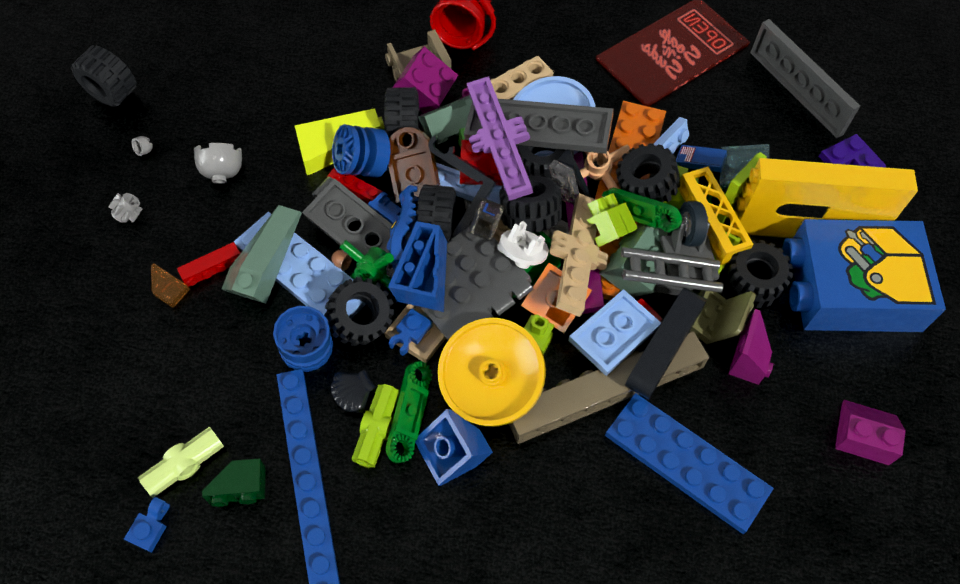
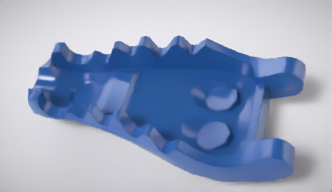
M413 185L407 186L400 193L399 200L402 206L400 216L390 227L391 237L386 247L394 257L393 262L390 263L393 266L394 272L416 222V211L413 208L416 207L414 203H418V197L414 196V192L418 191V187Z

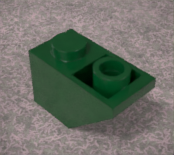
M261 459L231 461L202 490V497L211 506L215 507L227 506L228 502L239 501L241 504H253L258 499H265V465Z

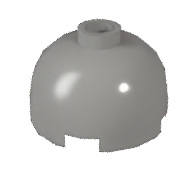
M209 143V148L201 149L200 145L194 148L196 168L204 177L212 179L213 183L227 182L226 179L234 177L239 172L242 165V149L234 150L233 144Z

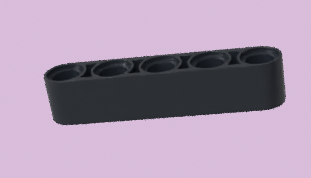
M687 288L682 289L629 375L625 387L650 399L707 302L706 298Z

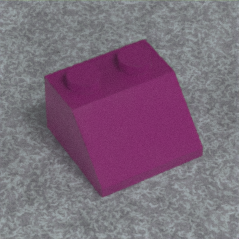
M847 400L842 401L835 449L886 465H890L903 455L905 429L897 415Z

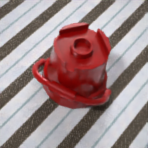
M439 0L430 14V26L432 30H436L444 44L457 49L471 48L476 50L492 37L496 29L495 10L491 5V0ZM486 15H489L491 19V27L488 33L482 38L485 29V18Z

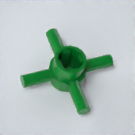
M344 240L340 248L357 262V267L350 277L352 279L362 277V281L370 278L373 279L372 284L375 285L379 281L388 288L391 278L386 274V268L393 262V255L386 253L378 247H371L366 255H363L351 243Z

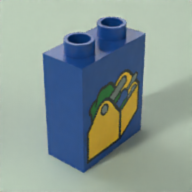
M804 219L794 237L784 240L782 250H784L783 255L789 256V264L793 265L795 278L789 290V304L792 311L801 312L804 330L923 332L946 310L923 221Z

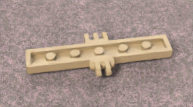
M580 193L575 199L569 234L558 230L554 231L549 251L551 255L564 259L555 308L579 317L585 308L590 270H595L596 268L605 270L608 260V254L600 251V248L594 245L597 231L596 224H590L587 219L593 217L587 204L595 199Z

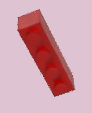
M335 168L328 174L329 177L335 178L367 205L383 192L353 175H342Z
M235 242L178 267L177 270L186 287L193 286L197 282L208 279L216 273L225 271L237 259L240 252Z

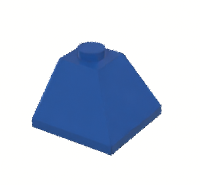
M446 409L418 435V439L415 441L438 486L476 468L493 453L480 429L451 409Z

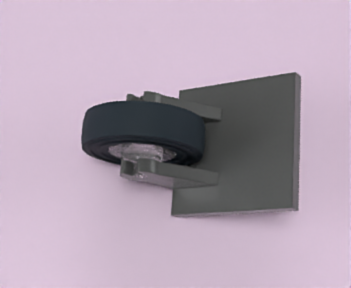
M698 201L684 202L679 210L682 216L680 227L673 230L671 236L660 237L663 253L715 260L707 235L710 223H708L704 205ZM666 263L668 274L679 277L678 265ZM689 266L690 278L703 280L702 268ZM712 270L713 280H718L720 278L718 270Z

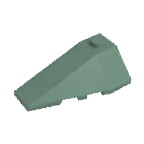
M278 205L230 266L221 289L266 304L302 213Z

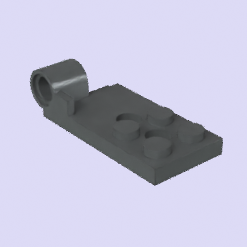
M328 176L312 193L315 199L302 214L338 245L347 240L363 255H366L371 247H378L389 253L386 246L391 237L390 227L392 224L335 178L333 179ZM353 221L361 223V227L357 231L349 230L348 225ZM375 235L379 237L378 244L374 246L368 245L366 240L369 236Z

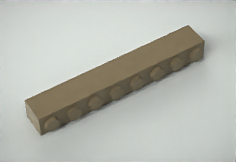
M694 331L688 333L658 386L705 366L709 356ZM632 352L607 376L600 370L593 371L591 369L583 372L579 378L574 380H562L552 389L546 390L544 388L533 408L520 419L509 423L517 444L633 397L636 392L625 387V383L643 352Z

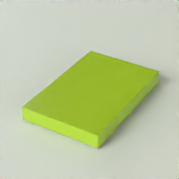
M761 152L757 153L736 175L727 189L725 196L733 210L736 208L738 197H741L745 182L748 183L751 168H755L759 158H767ZM719 213L717 216L719 222L723 224L729 218Z

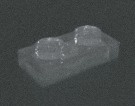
M554 160L549 165L551 180L556 181L560 185L561 201L574 205L575 199L579 194L574 170Z

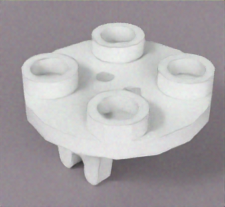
M524 221L520 225L514 224L512 230L504 232L501 235L497 248L501 253L515 261L519 268L527 269L530 265L543 263L547 259L549 249L544 242L545 238L543 236H537L532 232L526 231L527 224Z

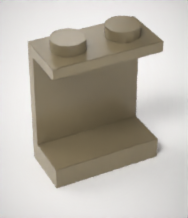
M436 30L427 32L428 44L397 54L392 44H387L388 53L385 54L388 66L393 67L392 71L395 81L398 80L411 58L424 46L451 68V59Z

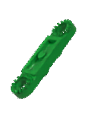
M614 187L604 191L602 194L605 197L614 193L619 205L626 202L635 222L653 228H660L665 232H671L682 224V216L679 210L672 205ZM667 213L668 216L671 215L670 218H672L671 221L673 222L670 223L666 217Z
M423 361L414 362L408 365L405 370L386 444V454L394 463L409 461L414 454V445L418 439L429 394L428 388L432 380V370ZM416 368L422 373L421 381L415 378L414 371ZM398 442L402 443L404 447L402 456L396 453L397 450H395V445Z

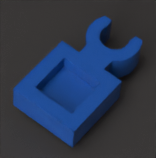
M411 308L396 326V330L400 334L390 338L389 347L392 349L397 343H402L403 346L400 348V354L402 356L409 351V343L412 341L418 345L433 326L432 321Z

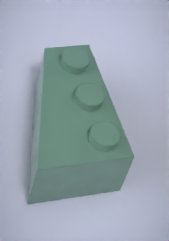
M641 223L636 224L637 230L623 236L619 242L620 247L616 253L611 254L609 257L610 262L607 268L599 272L600 275L621 291L624 289L633 298L654 293L656 284L622 279L623 270H631L630 258L621 257L622 247L663 252L660 237L667 236L668 234L663 229L653 228ZM640 260L641 272L655 273L654 261Z

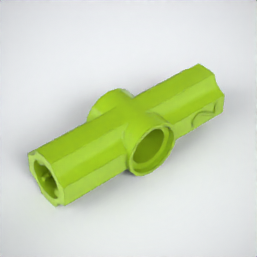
M386 384L378 385L370 409L364 413L361 421L360 437L352 456L353 462L364 467L375 468L383 442L389 436L393 420L392 416L397 405L400 390Z

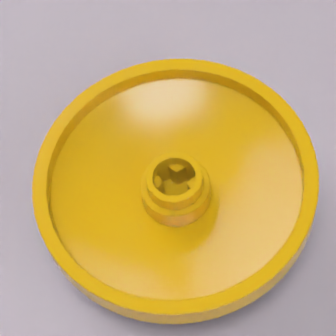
M501 318L479 319L460 328L444 346L438 364L439 387L449 407L463 419L482 426H502L526 415L538 401L546 378L544 356L538 343L523 327Z

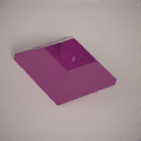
M755 309L745 324L744 331L739 336L729 374L759 385L764 377L768 378L770 376L773 363L770 362L772 350L761 311Z

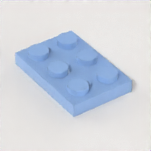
M623 289L572 333L568 341L607 376L655 333L661 322Z

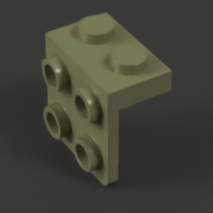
M700 291L699 295L706 298L707 302L690 332L694 331L696 336L706 344L740 335L744 331L746 319L754 307L753 302L756 294L749 291L726 300L717 292Z

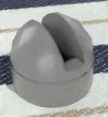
M145 136L132 139L133 150L138 156L149 153L152 150L153 144L149 143L150 139Z

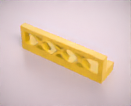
M705 167L682 174L678 190L685 202L698 201L704 205L708 223H710L707 235L712 252L716 259L720 261V265L729 263L733 254L751 249L753 243L710 168ZM705 176L709 182L708 187L698 184L695 178ZM707 194L717 197L720 202L719 206L708 203L706 199ZM718 213L729 217L731 221L730 226L719 222L717 218ZM729 234L740 237L743 243L733 246L728 238Z

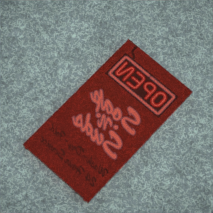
M693 0L597 55L596 60L644 106L649 107L750 44V41L705 2Z

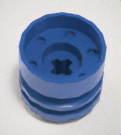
M347 124L339 127L332 145V160L334 168L338 173L353 176L360 174L365 177L377 178L386 171L391 150L389 137L385 130Z
M311 306L289 308L279 316L274 325L273 336L281 358L286 365L294 370L303 369L304 372L313 371L323 366L331 356L333 348L327 318L319 310Z

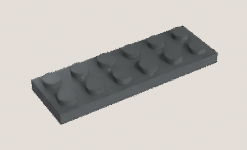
M770 19L762 22L750 53L836 138L844 135L860 105Z
M498 99L506 121L522 117L527 132L530 135L528 141L516 145L607 154L613 119L612 108ZM473 102L471 103L464 130L465 140H469L472 135H476L477 131L482 128Z

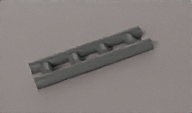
M622 247L621 257L630 258L631 269L623 270V280L712 292H721L723 289L721 282L713 281L712 270H719V260ZM640 260L654 261L655 273L641 272ZM665 263L678 265L679 277L666 275ZM689 266L702 268L703 280L690 278Z

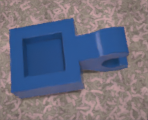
M154 497L149 505L147 516L140 513L137 515L124 540L152 553L167 527L160 522L167 513L170 504Z

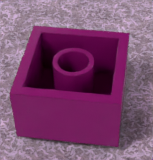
M424 46L411 58L393 88L416 87L419 95V110L425 114L440 106L458 74Z

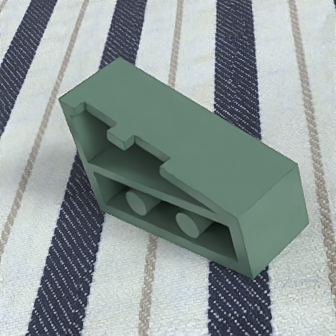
M470 95L418 116L424 133L430 139L438 135L436 144L448 141V137L456 134V136H459V129L466 127L472 103Z

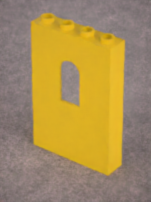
M759 158L755 168H751L748 183L745 182L741 197H738L734 211L748 235L793 238L804 219L895 221L918 192L915 172L910 169ZM786 204L829 207L822 218L780 215L776 212L780 206Z

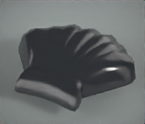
M362 370L359 373L337 372L331 384V393L336 404L342 410L352 413H363L371 393L377 389V386L371 381L366 370Z

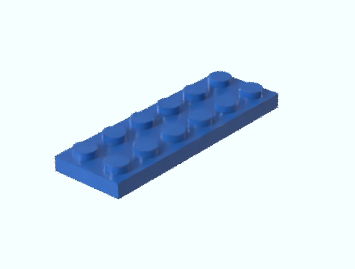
M637 393L634 394L605 434L607 438L742 534L747 532L774 489Z

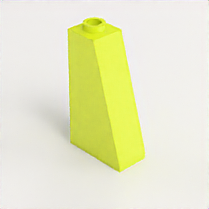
M375 108L295 125L306 174L315 173L333 164V139L340 126L347 124L385 130L382 116H377Z

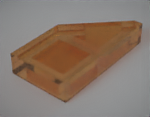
M153 263L151 265L153 294L173 308L190 290L188 285Z

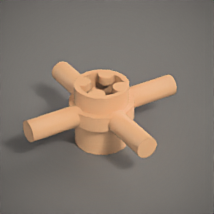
M627 144L612 153L607 151V154L585 152L587 157L584 168L580 169L582 177L589 176L594 180H603L608 189L618 188L610 175L612 163L622 158L624 154L630 153L629 145ZM597 161L600 167L594 166L593 162Z

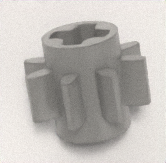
M125 193L123 196L116 194L108 206L110 209H113L111 214L119 222H127L128 220L134 222L142 211V208L138 207L140 205L138 198L129 193Z

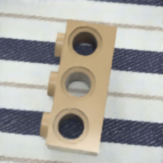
M536 56L490 81L498 99L513 100L525 86L538 79L551 77L554 72L539 56Z

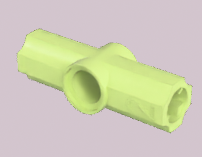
M208 427L186 444L179 443L171 447L164 454L162 461L140 475L138 479L149 495L154 498L177 480H185L194 475L203 461L224 446L213 430Z

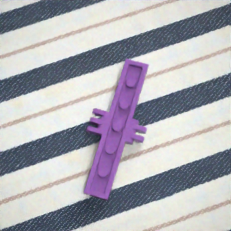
M489 76L466 83L482 127L477 131L476 135H472L469 138L473 152L483 151L484 153H492L509 201L532 194L531 183L516 147V144L530 139L523 118L516 117L506 121Z

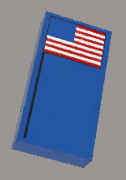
M681 145L676 162L678 166L698 170L709 167L712 172L721 173L727 157V150Z

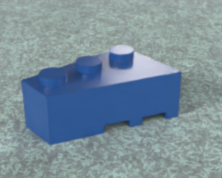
M416 221L388 286L397 302L444 312L447 240L439 225Z

